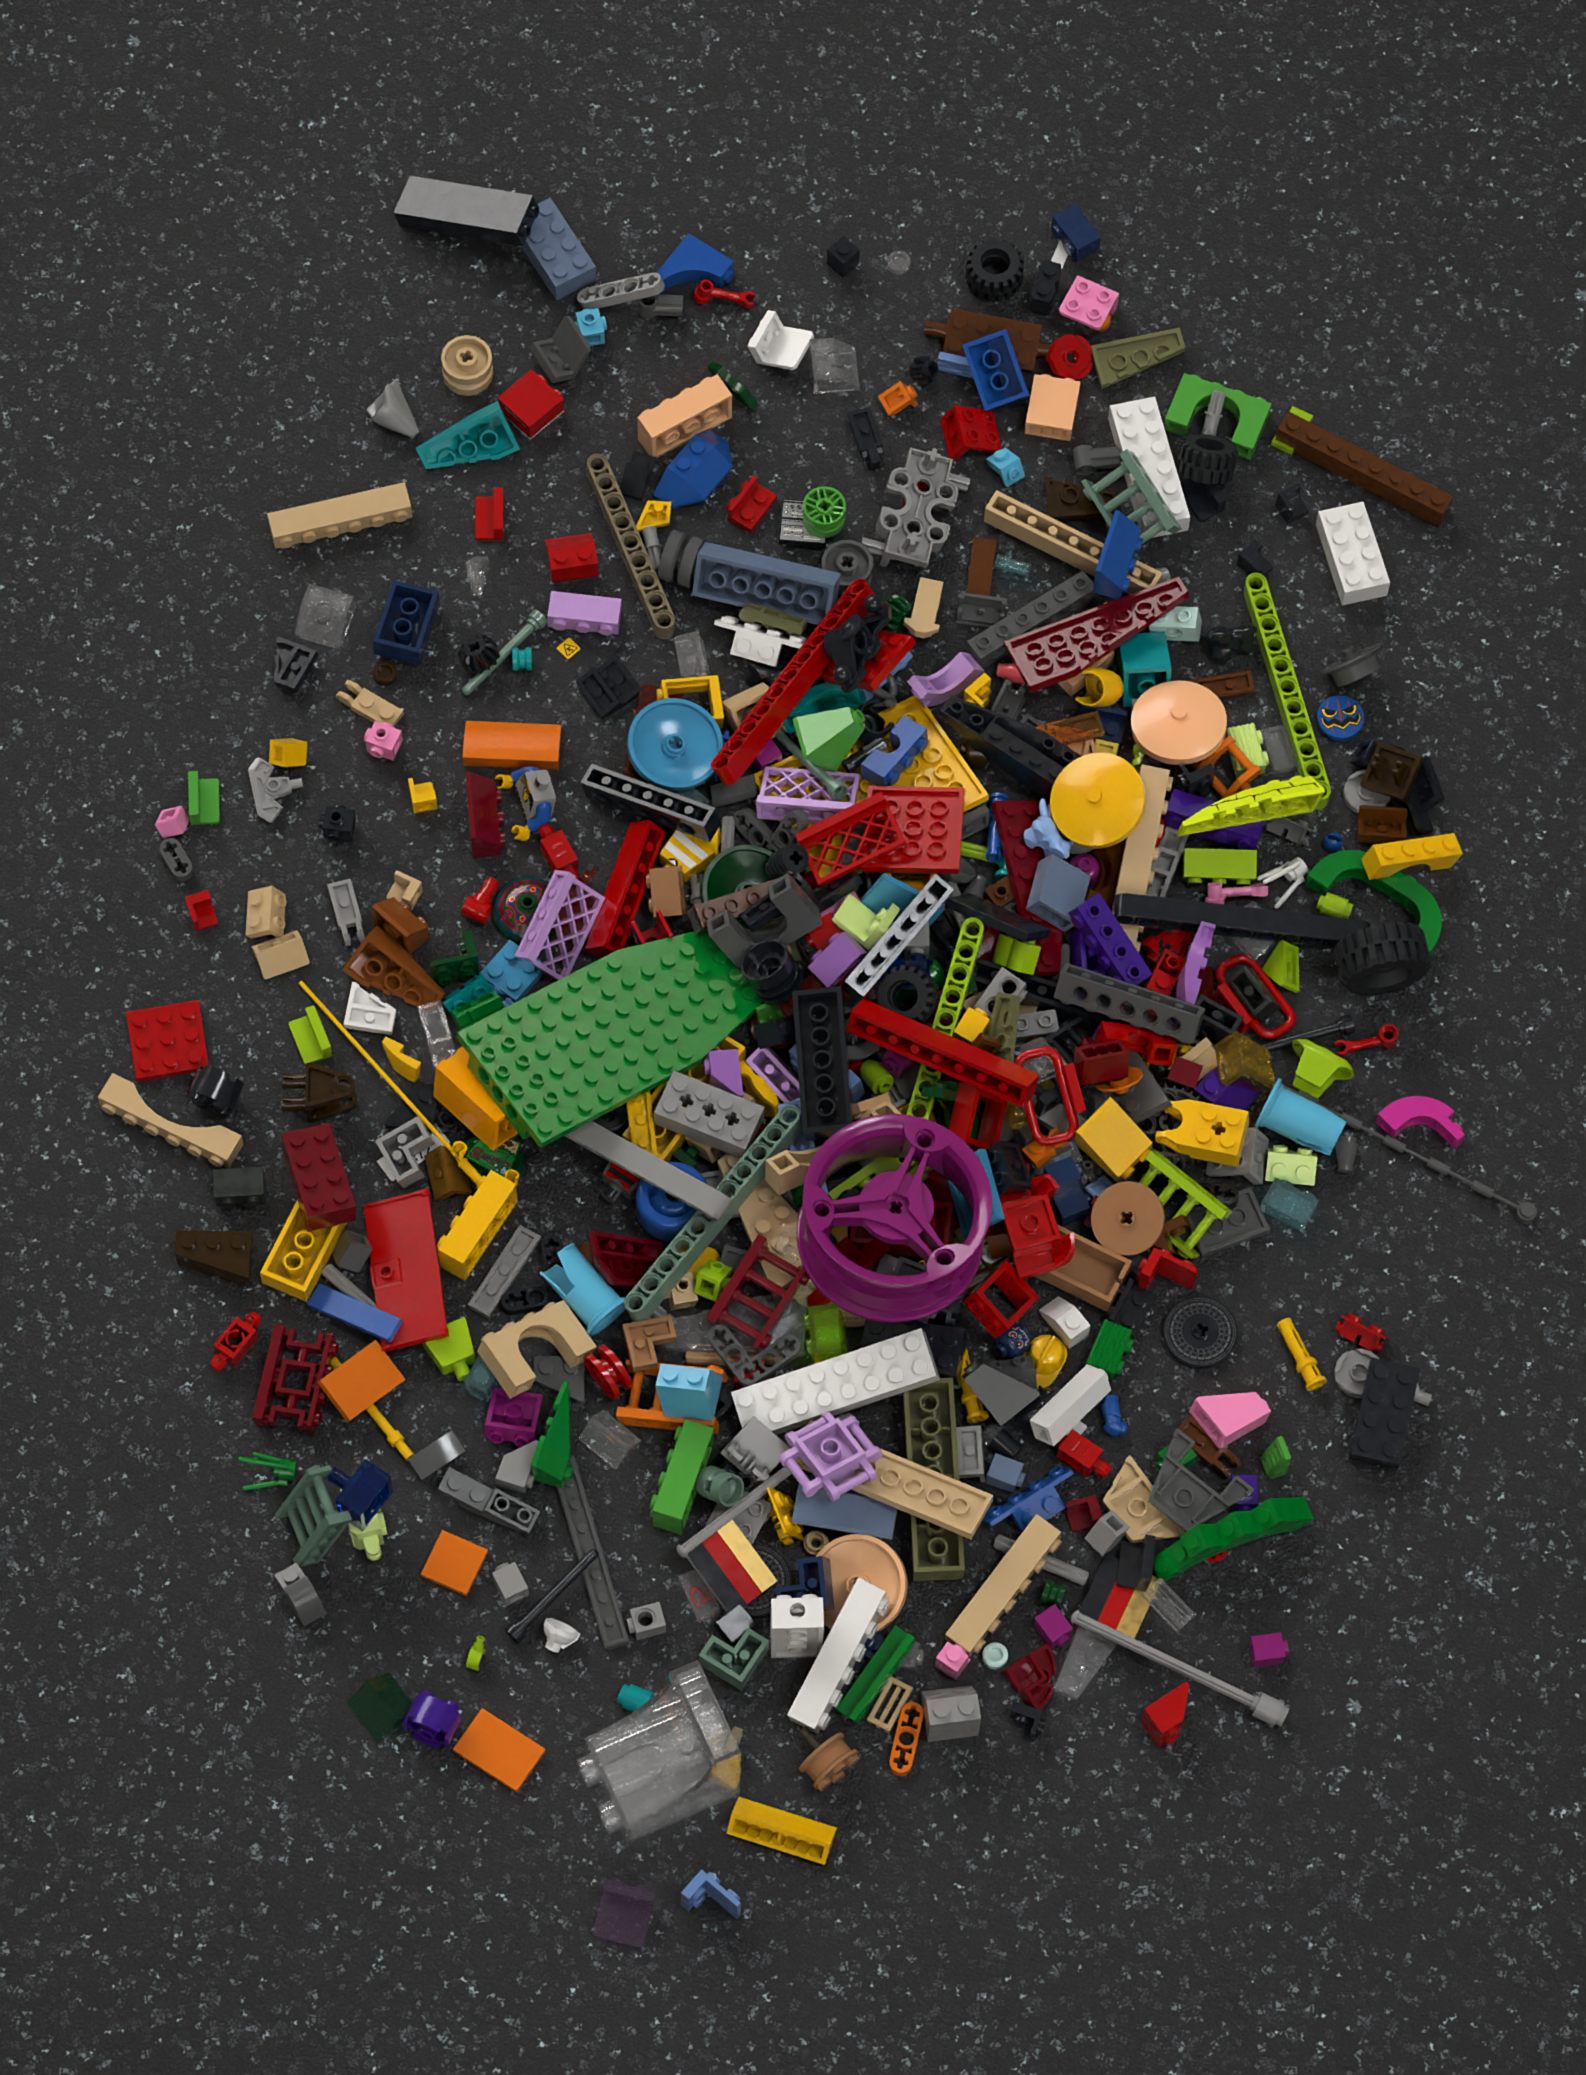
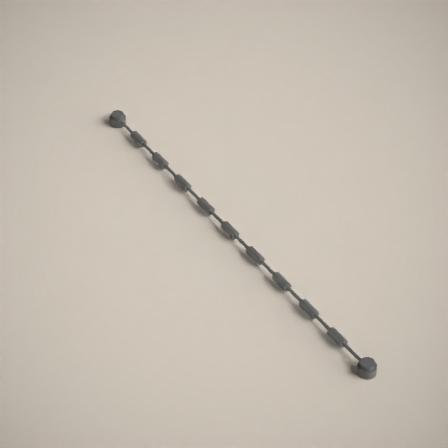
M1128 1002L1125 1003V1005L1132 1006ZM1195 1039V1041H1194V1043H1196V1044H1198V1043L1200 1042V1041H1198V1040H1196V1039ZM1214 1045L1212 1046L1224 1062L1228 1064L1230 1061L1252 1072L1253 1077L1271 1086L1276 1084V1077L1257 1067L1254 1070L1233 1059L1232 1054ZM1283 1085L1284 1088L1334 1113L1345 1120L1346 1125L1358 1131L1361 1128L1384 1140L1383 1144L1401 1153L1406 1151L1427 1162L1428 1167L1447 1176V1174H1450L1472 1185L1471 1189L1490 1199L1493 1196L1516 1208V1217L1521 1223L1529 1224L1534 1221L1537 1209L1532 1203L1523 1202L1518 1206L1495 1194L1494 1189L1477 1180L1472 1182L1450 1171L1451 1167L1432 1157L1429 1160L1406 1148L1407 1144L1389 1135L1384 1137L1363 1126L1362 1121L1344 1112L1340 1114L1320 1104L1319 1099L1302 1090L1297 1092Z

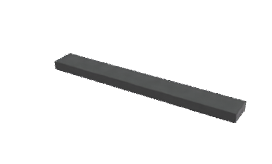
M573 1455L571 1456V1467H574L570 1482L566 1481L564 1489L557 1487L578 1561L591 1549H596L599 1552L598 1557L582 1574L605 1651L628 1645L630 1641Z

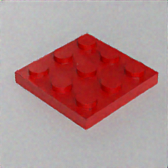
M880 630L878 637L882 641L881 648L873 658L866 662L864 668L868 673L857 688L875 691L916 644L913 636ZM832 661L823 671L821 677L824 682L841 685L833 678V671L836 665Z
M199 1000L126 1012L137 1082L196 1073L199 1065L203 1069L205 1065L209 1066Z

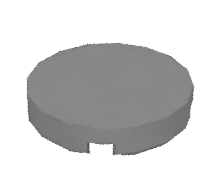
M1360 770L1350 775L1344 786L1343 797L1345 803L1350 810L1357 814L1359 813L1360 805L1387 807L1390 802V797L1360 786L1366 770Z
M1365 1349L1347 1351L1337 1360L1334 1370L1335 1382L1346 1395L1354 1398L1362 1397L1369 1361L1371 1357L1379 1359L1371 1351Z

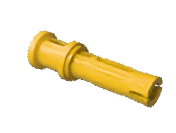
M1291 1318L1278 1322L1277 1328L1297 1363L1296 1370L1303 1376L1307 1391H1313L1322 1387L1327 1382V1379L1319 1372L1316 1366V1359L1309 1355Z
M967 1348L962 1364L961 1376L965 1374L963 1370L971 1364ZM960 1377L963 1390L961 1400L965 1404L968 1413L966 1417L967 1423L975 1424L985 1421L989 1415L984 1410L983 1403L965 1380Z

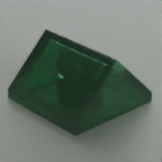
M388 1672L366 1680L348 1701V1704L377 1743H379L402 1726L412 1702Z

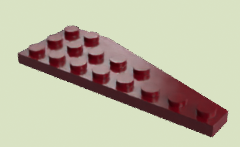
M1176 577L1004 641L1005 649L1029 691L1033 693L1077 676L1189 598L1188 590L1180 577Z
M994 801L991 807L1018 914L1052 929L1049 937L1036 940L1035 942L1036 945L1041 946L1034 976H1056L1060 972L1063 931L1026 910L1038 862L1045 858L1044 851L1040 846L1030 848L1024 841V831L1030 828L1032 822L1041 816L1039 811L1040 801Z

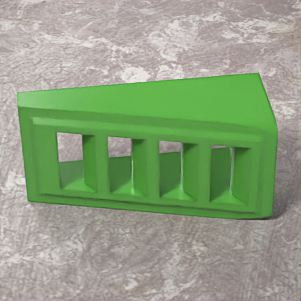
M1282 1436L1277 1437L1260 1458L1266 1477L1269 1480L1286 1475L1291 1456Z

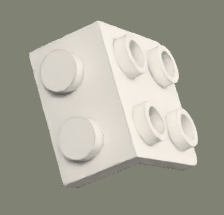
M768 310L750 339L748 348L757 364L794 370L801 362L814 339V335L811 331L783 326L777 313Z

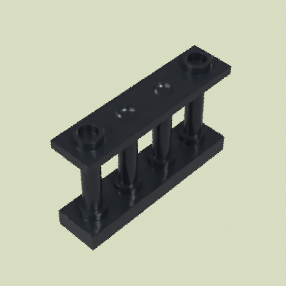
M1077 1017L1073 1021H1065L1057 1031L1027 1050L1049 1046L1059 1052L1065 1065L1073 1063L1074 1059L1059 1043L1069 1037L1079 1047L1083 1038L1077 1030L1082 1019ZM1043 1056L1027 1060L1024 1063L1026 1065L1033 1060L1055 1085L1053 1089L1048 1091L1047 1089L1044 1090L1037 1083L1035 1091L1037 1102L1034 1110L1038 1117L1063 1102L1055 1070ZM1079 1082V1085H1080L1081 1090L1084 1089V1088H1086L1087 1086H1089V1085H1082V1084Z

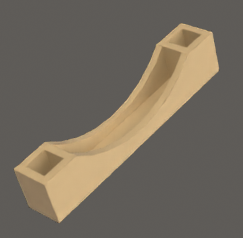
M114 1073L111 1074L98 1096L100 1107L107 1114L114 1115L115 1113L133 1126L138 1124L144 1127L147 1133L153 1136L158 1134L173 1146L181 1145L196 1157L201 1155L208 1158L209 1162L217 1167L224 1166L229 1169L243 1146L242 1135L221 1125L188 1127L164 1119L145 1104L138 1094L134 1083Z
M887 1100L868 1109L860 1119L876 1115L901 1113ZM821 1146L805 1151L785 1150L766 1159L765 1181L778 1195L804 1184L809 1165Z

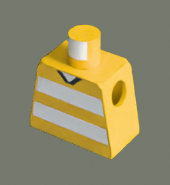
M675 830L660 852V863L664 867L682 866L684 883L689 881L690 876L698 875L705 870L715 858V851L701 839Z

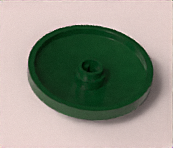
M737 845L722 851L709 863L703 873L700 884L701 903L771 881L772 879L766 874L765 865L773 852L755 845ZM781 913V914H778V915H777L776 917H774V918L783 916V914H782V913ZM738 920L744 928L747 927L742 920Z

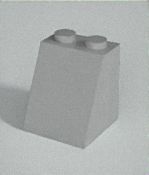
M972 1685L921 1691L928 1742L979 1735L981 1714L978 1694Z

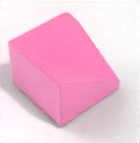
M177 806L162 810L155 826L163 838L183 834L190 819L183 806Z

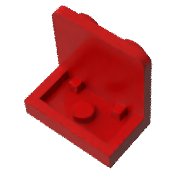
M1154 1247L1149 1258L1144 1257L1142 1259L1135 1279L1139 1281V1287L1148 1290L1155 1274L1158 1273L1192 1289L1197 1278L1198 1269L1195 1268L1192 1262L1188 1260L1181 1261L1173 1257L1169 1251L1165 1249L1159 1250Z

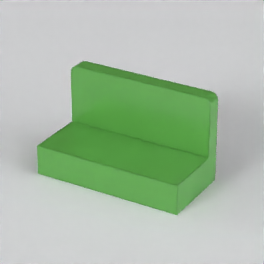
M188 771L189 818L191 825L219 824V780L217 778L199 779L198 771Z

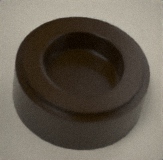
M388 661L378 663L373 670L375 682L381 686L392 685L397 679L395 665Z

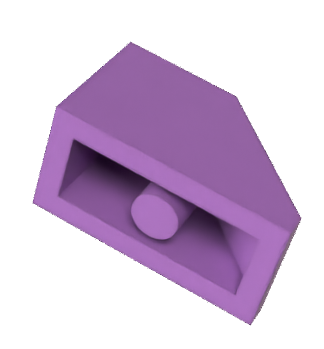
M738 1049L709 1051L707 1060H703L704 1074H708L709 1083L716 1088L743 1098Z

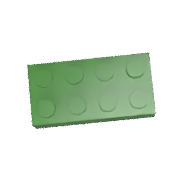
M685 1419L683 1426L677 1427L674 1440H676L675 1449L670 1448L668 1452L666 1472L662 1471L658 1481V1495L654 1494L650 1503V1517H653V1526L679 1535L683 1533L697 1494L696 1482L698 1475L706 1467L714 1446V1428Z

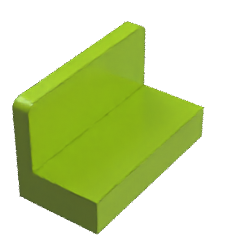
M314 1005L305 1008L306 1016L289 1022V1028L306 1066L307 1063H315L332 1057L331 1045Z

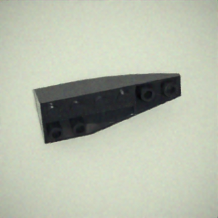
M953 695L939 711V714L976 750L1012 778L1049 802L1051 791L1058 775L1069 763L1081 757L1080 754L1042 730Z

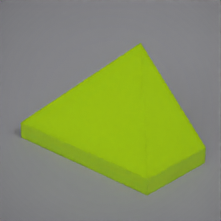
M1284 940L1279 941L1262 969L1278 985L1298 993L1300 992L1299 947Z

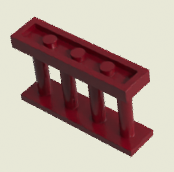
M760 1234L757 1235L706 1317L707 1323L711 1326H716L719 1322L721 1324L725 1322L754 1339L753 1347L757 1353L762 1348L768 1347L773 1338L770 1334L800 1286H805L810 1279L803 1266L799 1269L771 1253L767 1247V1238ZM758 1260H765L793 1276L795 1279L788 1290L757 1273L754 1266ZM751 1280L780 1297L782 1300L775 1311L744 1294L741 1289L744 1282ZM738 1301L767 1318L769 1321L762 1332L729 1314L728 1308L731 1303Z

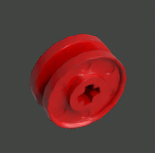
M601 1344L596 1348L600 1360L590 1353L583 1357L584 1363L599 1387L611 1399H616L620 1396L617 1384L625 1390H629L633 1387V1382L618 1357L609 1347Z

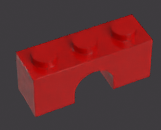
M1102 1021L1096 1038V1044L1120 1039L1128 1051H1136L1143 1054L1149 1064L1171 1066L1177 1048L1175 1037L1154 1033L1153 1030L1123 1023Z

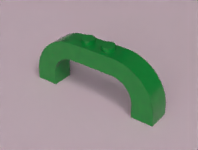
M1343 850L1332 853L1321 859L1310 871L1305 885L1320 895L1326 896L1327 892H1330L1342 880L1355 878L1367 882L1407 908L1416 918L1417 926L1425 933L1431 957L1441 932V912L1431 893L1417 883L1414 877L1398 871L1390 877L1369 880L1361 860L1367 852L1358 850Z

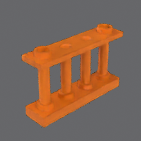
M626 1360L625 1365L630 1373L634 1374L633 1387H631L628 1405L625 1407L617 1406L616 1417L620 1425L677 1430L678 1426H683L686 1418L664 1416L657 1389L655 1391L653 1407L650 1410L638 1407L644 1375L658 1376L660 1365L665 1363H658V1368L633 1372L630 1360ZM709 1365L707 1368L695 1367L711 1369L723 1376L722 1383H727V1375L721 1367ZM715 1416L713 1421L687 1419L714 1428V1434L718 1435L719 1423Z

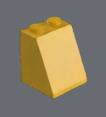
M1111 1097L1076 1131L1075 1144L1117 1183L1122 1178L1127 1180L1134 1173L1135 1169L1133 1167L1139 1161L1142 1163L1146 1161L1145 1157L1152 1149L1153 1144Z

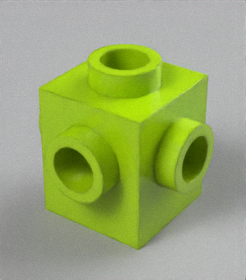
M710 1259L704 1267L700 1266L696 1273L694 1293L716 1302L731 1278L732 1268L724 1265L722 1262Z

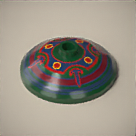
M520 877L509 881L497 892L492 904V916L495 926L504 937L513 942L521 943L549 884L548 881L538 877ZM530 901L532 902V904L530 906L524 905V902ZM564 906L561 907L558 913L559 920L564 919ZM555 927L551 928L548 938L556 933Z

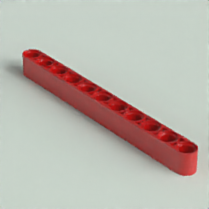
M857 579L848 586L713 759L711 767L724 785H731L739 780L832 659L829 658L824 648V637L827 631L840 627L852 615H858L863 620L869 613L864 607V600L869 595H875L865 579Z

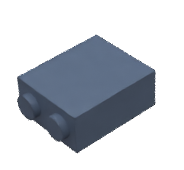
M1050 854L1038 862L1026 910L1064 932L1074 926L1068 912L1084 902L1091 876L1084 873L1080 868L1064 861L1061 857Z

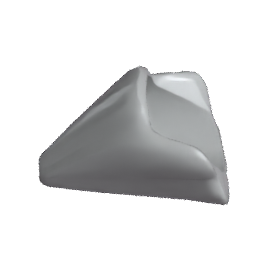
M396 379L385 386L384 392L375 402L368 406L367 412L373 422L414 438L419 433V430L399 382Z

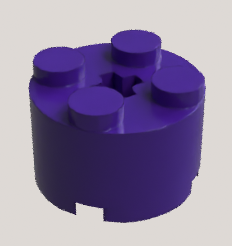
M423 1690L420 1695L415 1697L402 1723V1727L406 1732L408 1729L413 1731L412 1737L423 1744L439 1748L441 1744H444V1748H447L462 1717L458 1712L459 1706L455 1702L450 1700L444 1702L437 1699L433 1693Z

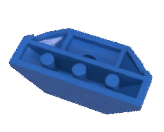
M710 429L695 434L667 466L653 497L658 501L671 502V510L678 508V506H687L705 501L733 468L728 441Z

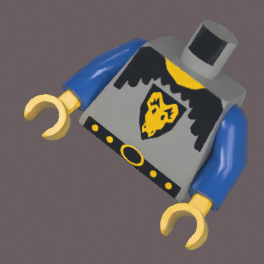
M532 766L523 767L512 772L511 775L499 774L495 777V780H503L502 785L497 787L499 789H510L513 786V782L516 783L515 789L527 825L525 827L515 825L511 832L518 834L514 839L527 841L530 837V831H536L540 826L551 820L556 802L551 777L546 769L539 770L537 767Z

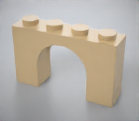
M562 1300L556 1304L554 1302L547 1304L537 1313L530 1312L517 1323L510 1322L496 1333L489 1332L481 1339L482 1342L477 1352L511 1399L529 1390L536 1378V1375L519 1351L518 1342L528 1337H539L548 1340L557 1348L570 1368L583 1363V1357L591 1353L593 1355L597 1346L567 1303Z

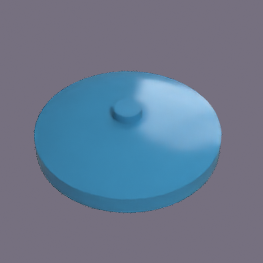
M679 698L661 699L644 707L634 718L627 736L628 756L637 773L650 784L670 791L689 790L706 782L715 772L711 767V763L723 748L720 728L711 714L698 704Z

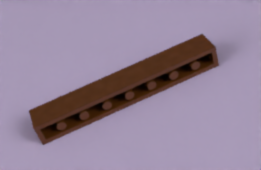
M1291 412L1287 413L1277 429L1276 440L1294 448L1296 454L1437 527H1440L1451 508L1452 495Z

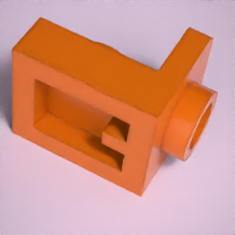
M899 381L878 396L886 412L891 417L910 404L914 407L919 405L915 399L918 395L911 385L907 386L902 381Z

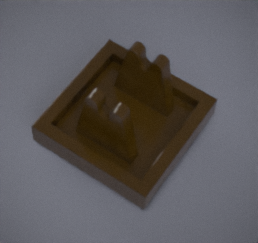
M1378 742L1360 786L1405 802L1424 759L1420 755Z

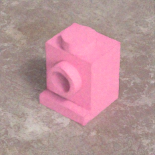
M947 1642L936 1657L935 1667L954 1680H957L971 1659L968 1658L967 1651L963 1647Z

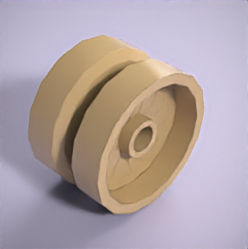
M464 335L452 339L443 348L441 355L442 375L444 383L451 391L458 395H476L487 389L492 382V354L485 341L476 336Z

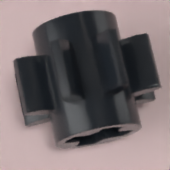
M929 355L914 358L915 363H912L909 369L911 378L918 380V385L933 383V378L938 375L937 363L933 360L930 361Z

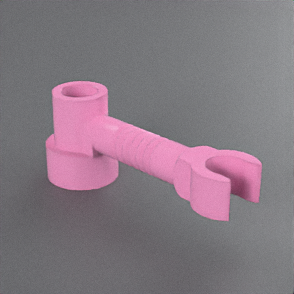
M1208 883V897L1205 898V902L1225 904L1226 897L1268 896V886H1265L1263 883H1257L1250 886L1222 888V883Z

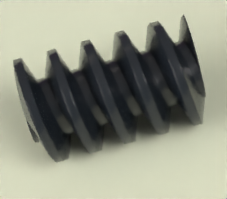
M788 844L770 855L765 865L766 874L772 880L780 878L787 873L791 877L797 873L800 874L808 865V853L800 844Z

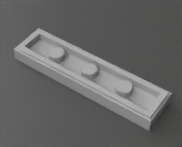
M519 1225L468 1303V1308L490 1319L500 1304L503 1294L509 1290L537 1247L541 1236Z

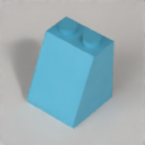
M661 1364L656 1381V1389L664 1416L713 1421L723 1376L711 1369Z

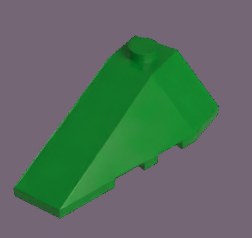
M567 1381L562 1383L553 1406L555 1416L548 1417L545 1436L541 1435L531 1462L535 1481L563 1489L566 1481L570 1482L574 1467H571L570 1386Z

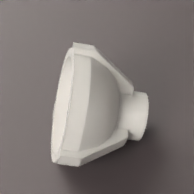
M546 1618L544 1622V1632L547 1636L545 1647L553 1652L558 1653L560 1648H566L577 1641L580 1636L576 1629L554 1618Z

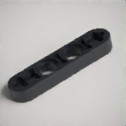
M1157 1174L1148 1187L1159 1196L1166 1185H1168L1169 1182L1167 1180L1169 1177ZM1194 1180L1213 1196L1214 1192L1218 1193L1217 1199L1230 1210L1237 1207L1239 1192L1234 1186ZM1153 1184H1158L1156 1189L1151 1188ZM1186 1191L1182 1194L1173 1193L1168 1201L1184 1204L1188 1199V1193ZM1226 1195H1231L1229 1200H1224Z

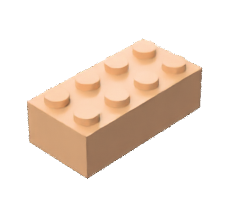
M718 374L713 377L704 378L698 385L684 389L672 399L667 398L663 400L659 406L653 409L643 411L637 417L639 442L650 456L658 458L690 441L695 434L712 429L731 419L732 394Z

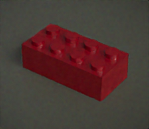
M330 1123L282 1133V1152L307 1232L356 1221V1204Z

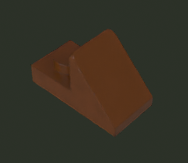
M1180 1215L1165 1222L1162 1234L1153 1246L1176 1254L1169 1236L1172 1235L1174 1238L1186 1233L1185 1229L1191 1226L1188 1217Z

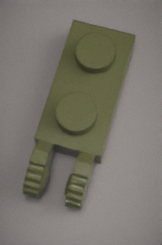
M746 603L739 612L741 621H746L749 624L756 621L762 623L766 628L782 629L789 635H801L808 623L806 618L752 603Z

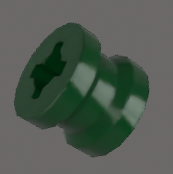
M1048 1579L1040 1603L1056 1604L1058 1609H1060L1067 1585L1054 1584L1053 1580Z

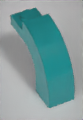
M825 682L809 688L783 724L787 733L796 732L792 720L795 717L845 707L855 709L862 703L867 702L863 689L856 688L850 693H844L841 690V685Z

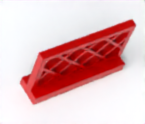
M882 791L795 834L798 843L808 853V864L819 887L907 845ZM884 812L887 813L888 819L885 826L874 823L878 815ZM860 824L867 826L863 836L852 834L856 826ZM872 827L883 830L878 841L868 838ZM887 832L897 834L899 840L891 844L884 843ZM837 835L845 836L841 847L831 845L833 837ZM850 838L861 841L857 852L846 849ZM865 843L876 845L873 853L869 855L862 853ZM815 846L824 847L819 858L811 856L808 850ZM828 849L839 852L835 862L825 860ZM844 853L855 856L852 863L847 866L840 864ZM822 864L832 866L831 873L821 878L819 871Z

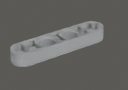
M648 273L587 287L578 293L577 300L583 310L602 308L658 295L664 290L665 284L659 273ZM636 286L634 290L627 292L628 289ZM615 291L611 296L605 297L609 292Z

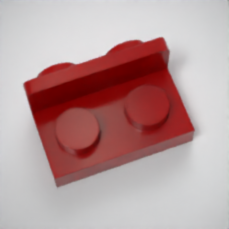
M753 475L749 481L746 480L742 484L740 494L736 498L733 497L726 508L728 510V521L751 534L776 502L777 495L759 485L758 478Z

